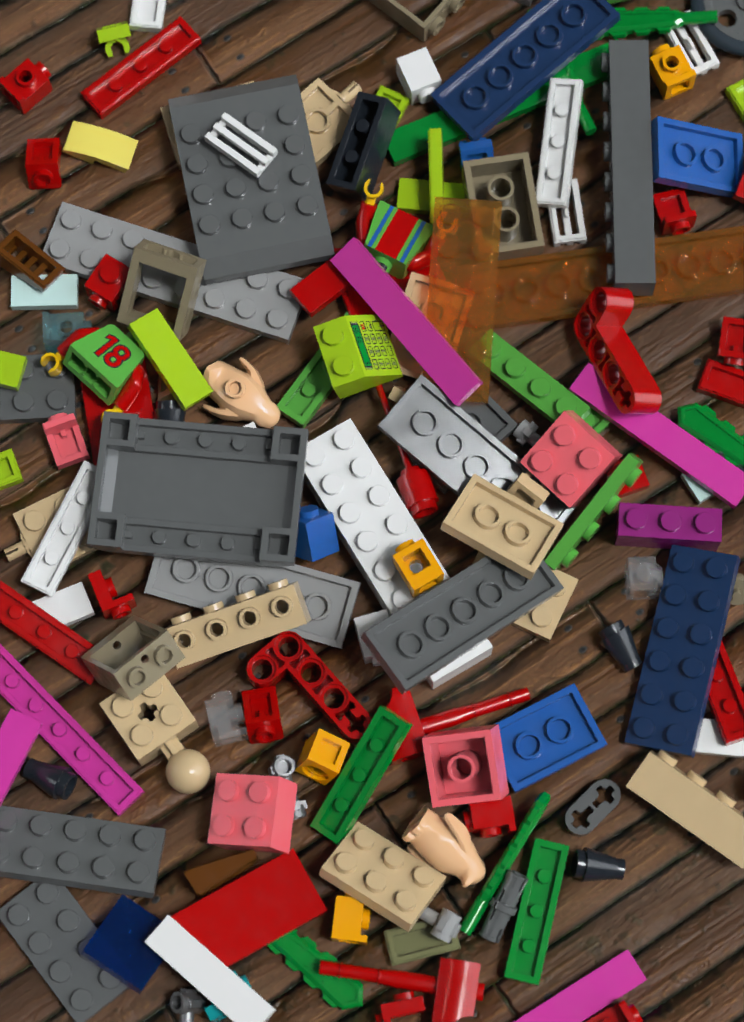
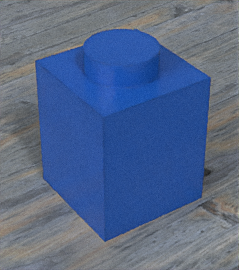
M317 505L301 507L295 557L314 562L340 551L333 512L319 509Z

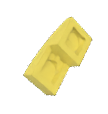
M73 121L62 152L91 164L97 161L126 173L129 170L138 140L102 127Z

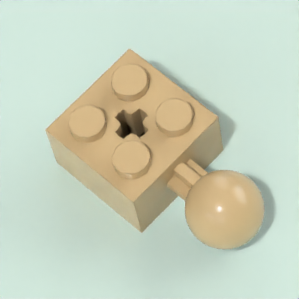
M165 674L132 701L117 693H113L99 703L141 766H144L163 753L168 760L166 778L173 789L180 793L192 794L206 786L210 778V765L207 758L197 750L185 749L180 742L181 739L199 728V725ZM150 709L152 711L155 709V719L153 721H149L147 718L141 720L146 710Z

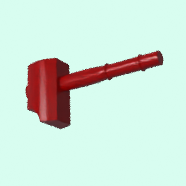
M397 687L392 688L389 695V704L386 707L413 725L390 765L401 764L424 756L422 737L431 732L453 727L473 718L477 719L478 716L507 707L513 708V705L531 700L527 687L512 692L507 691L503 695L474 704L471 703L470 705L452 708L419 719L410 690L401 694Z
M442 957L439 960L437 976L401 970L381 969V967L377 969L345 964L342 961L338 963L321 960L319 974L338 977V979L347 978L377 983V985L383 984L399 989L435 994L431 1022H456L460 1019L473 1017L475 1002L483 1000L485 983H478L480 963Z

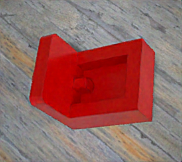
M684 188L653 194L654 212L662 235L672 233L674 236L682 235L694 227L697 214L695 210H691Z
M105 254L84 284L86 293L89 296L88 301L101 310H105L107 307L115 312L119 307L117 300L125 288L129 267L110 255Z
M723 316L717 356L724 357V364L744 366V319Z
M414 991L393 995L394 1002L381 1004V1013L375 1014L376 1022H391V1019L425 1012L423 996L415 997Z

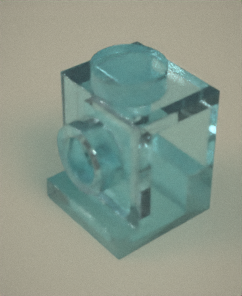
M42 312L43 344L47 353L55 354L58 351L57 347L76 329L92 327L91 320L86 321L83 312L55 314ZM62 328H72L68 333L61 331Z

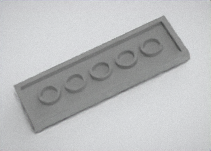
M154 556L144 593L203 609V607L222 601L224 606L236 603V595L253 589L256 595L269 591L268 584L287 578L289 584L298 581L311 621L287 631L296 632L301 638L342 649L361 583L297 564L295 566L270 567Z

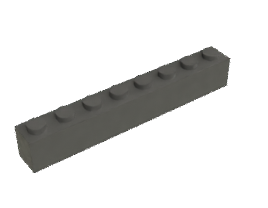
M609 40L607 53L601 54V72H607V82H602V102H608V112H603L602 129L603 132L609 133V142H604L603 161L609 162V172H604V192H610V202H605V222H611V233H606L605 251L606 253H612V264L606 265V283L612 284V287L628 288L633 296H653L656 285L649 43L648 40Z

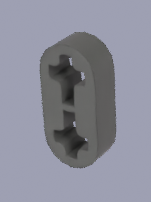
M608 779L595 782L566 812L564 817L566 830L577 837L586 836L591 833L619 803L621 792L618 785ZM600 788L603 791L607 788L611 789L612 794L610 798L613 802L609 804L607 801H604L596 808L592 804L599 796L596 789ZM588 808L592 812L586 819L588 827L584 828L581 825L577 828L573 827L574 817L571 814L575 812L581 815Z

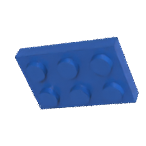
M660 116L651 121L653 182L730 198L733 197L744 169L742 134Z
M575 683L496 723L499 724L507 781L514 794L607 746L606 740Z

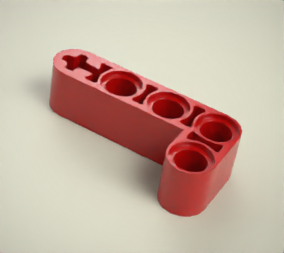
M595 287L576 315L574 333L619 411L624 414H654L660 409L662 402L660 388L623 328L633 310V294L628 288Z
M285 631L278 634L248 661L246 667L250 683L256 689L275 686L284 677L289 675L345 740L355 745L359 743L372 718L296 632ZM288 642L295 643L299 648L298 652L292 657L283 656L279 652L283 644ZM265 664L272 668V674L266 679H257L253 675L254 670L259 665ZM308 668H316L321 672V677L318 681L309 683L302 678L303 672ZM332 693H337L343 697L344 702L340 707L333 709L325 704V698ZM350 707L353 708L350 710V717L356 723L364 722V732L360 733L358 730L350 732L351 723L345 716Z

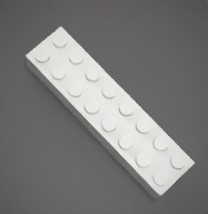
M351 418L308 442L304 481L321 509L333 512L337 535L383 610L387 609L389 616L450 579ZM423 538L443 570L444 580L413 598L392 562V555L396 554L395 549L402 543L411 539L417 542ZM413 563L409 567L414 573H418L423 569L419 563ZM487 639L428 677L426 680L432 690L492 654V644Z

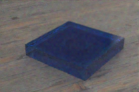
M122 894L81 954L140 994L164 960L145 943V940L162 921Z

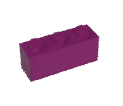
M619 502L615 518L614 545L671 549L672 544L716 552L722 542L723 509Z

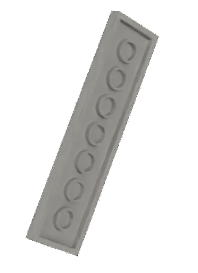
M62 202L43 249L45 253L66 268V273L78 274V277L87 280L105 254L130 267L134 247L143 239L199 257L197 244ZM144 264L136 295L179 309L186 278ZM277 270L205 285L204 278L202 277L193 314L289 344L302 309L291 296L290 289L304 278Z

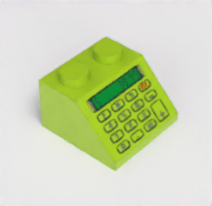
M377 314L345 315L313 327L333 389L340 399L403 377L387 327Z

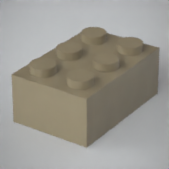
M523 152L463 161L461 177L477 267L542 258L545 244L529 153Z

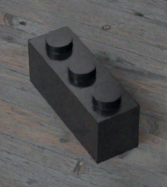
M358 92L326 182L340 196L358 201L366 200L367 195L363 188L368 179H371L368 191L370 194L373 193L401 111L388 98Z

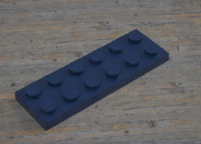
M542 0L430 94L431 100L471 141H477L620 21V13L606 0Z
M672 544L624 741L627 745L655 751L662 749L669 754L694 759L741 559L739 556Z

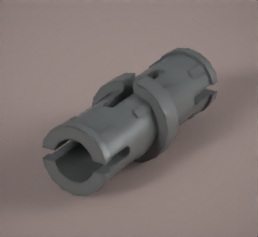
M507 870L496 897H492L490 900L491 908L478 932L480 936L494 943L500 942L511 915L515 916L518 910L516 907L517 902L529 878L517 871Z

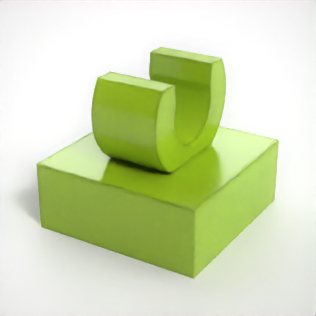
M127 21L96 28L99 43L106 42L105 51L108 57L113 56L111 46L115 42L122 43L125 53H129L130 45L125 37L131 36Z

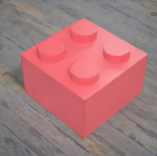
M573 410L563 411L522 458L520 463L563 503L572 508L578 506L623 455Z
M499 724L431 732L422 737L432 808L501 800L509 794Z
M217 773L207 843L226 850L247 851L253 849L255 852L289 854L298 784L280 776Z

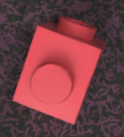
M67 413L55 414L48 419V422L42 424L59 470L91 459L74 413L68 415Z

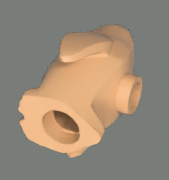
M242 357L239 358L246 373L223 361H217L206 367L203 377L213 390L209 397L219 406V408L203 404L202 407L206 411L222 420L254 421L255 424L264 428L273 427L278 423L281 411L269 398L259 372L251 363Z
M426 805L423 806L407 826L402 836L405 842L411 843L407 846L408 853L439 872L458 877L464 888L480 882L485 876L486 867L479 857L465 825L450 813H446L442 817L431 811Z

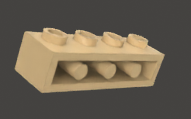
M287 578L268 584L269 591L256 595L253 589L236 595V603L224 606L223 602L219 601L203 607L204 614L192 618L190 612L171 618L172 625L165 629L169 631L185 656L176 665L177 669L310 622L311 617L298 581L289 584Z
M660 749L658 754L651 750L626 787L744 869V814L734 808L737 802L721 790L714 794L704 787L707 781L694 771L689 770L687 774L675 766L678 760L664 750Z

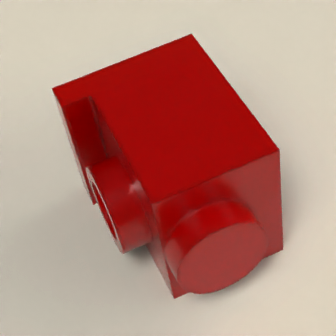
M28 58L5 78L3 76L0 78V88L3 95L23 115L53 91L49 80L51 77L49 70L40 61L33 64Z
M511 795L505 796L501 800L469 803L468 811L463 812V821L468 832H472V834L480 833L481 838L502 835V829H507L508 836L514 835L517 831Z

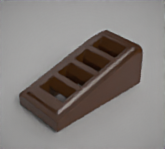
M16 229L0 242V267L42 292L47 290L65 272L66 268ZM15 251L20 252L16 257L11 255ZM25 257L30 258L24 265L21 263ZM36 262L40 264L34 272L30 270ZM46 269L52 271L44 280L39 277Z
M252 849L187 869L183 873L199 898H204L258 863L259 858Z

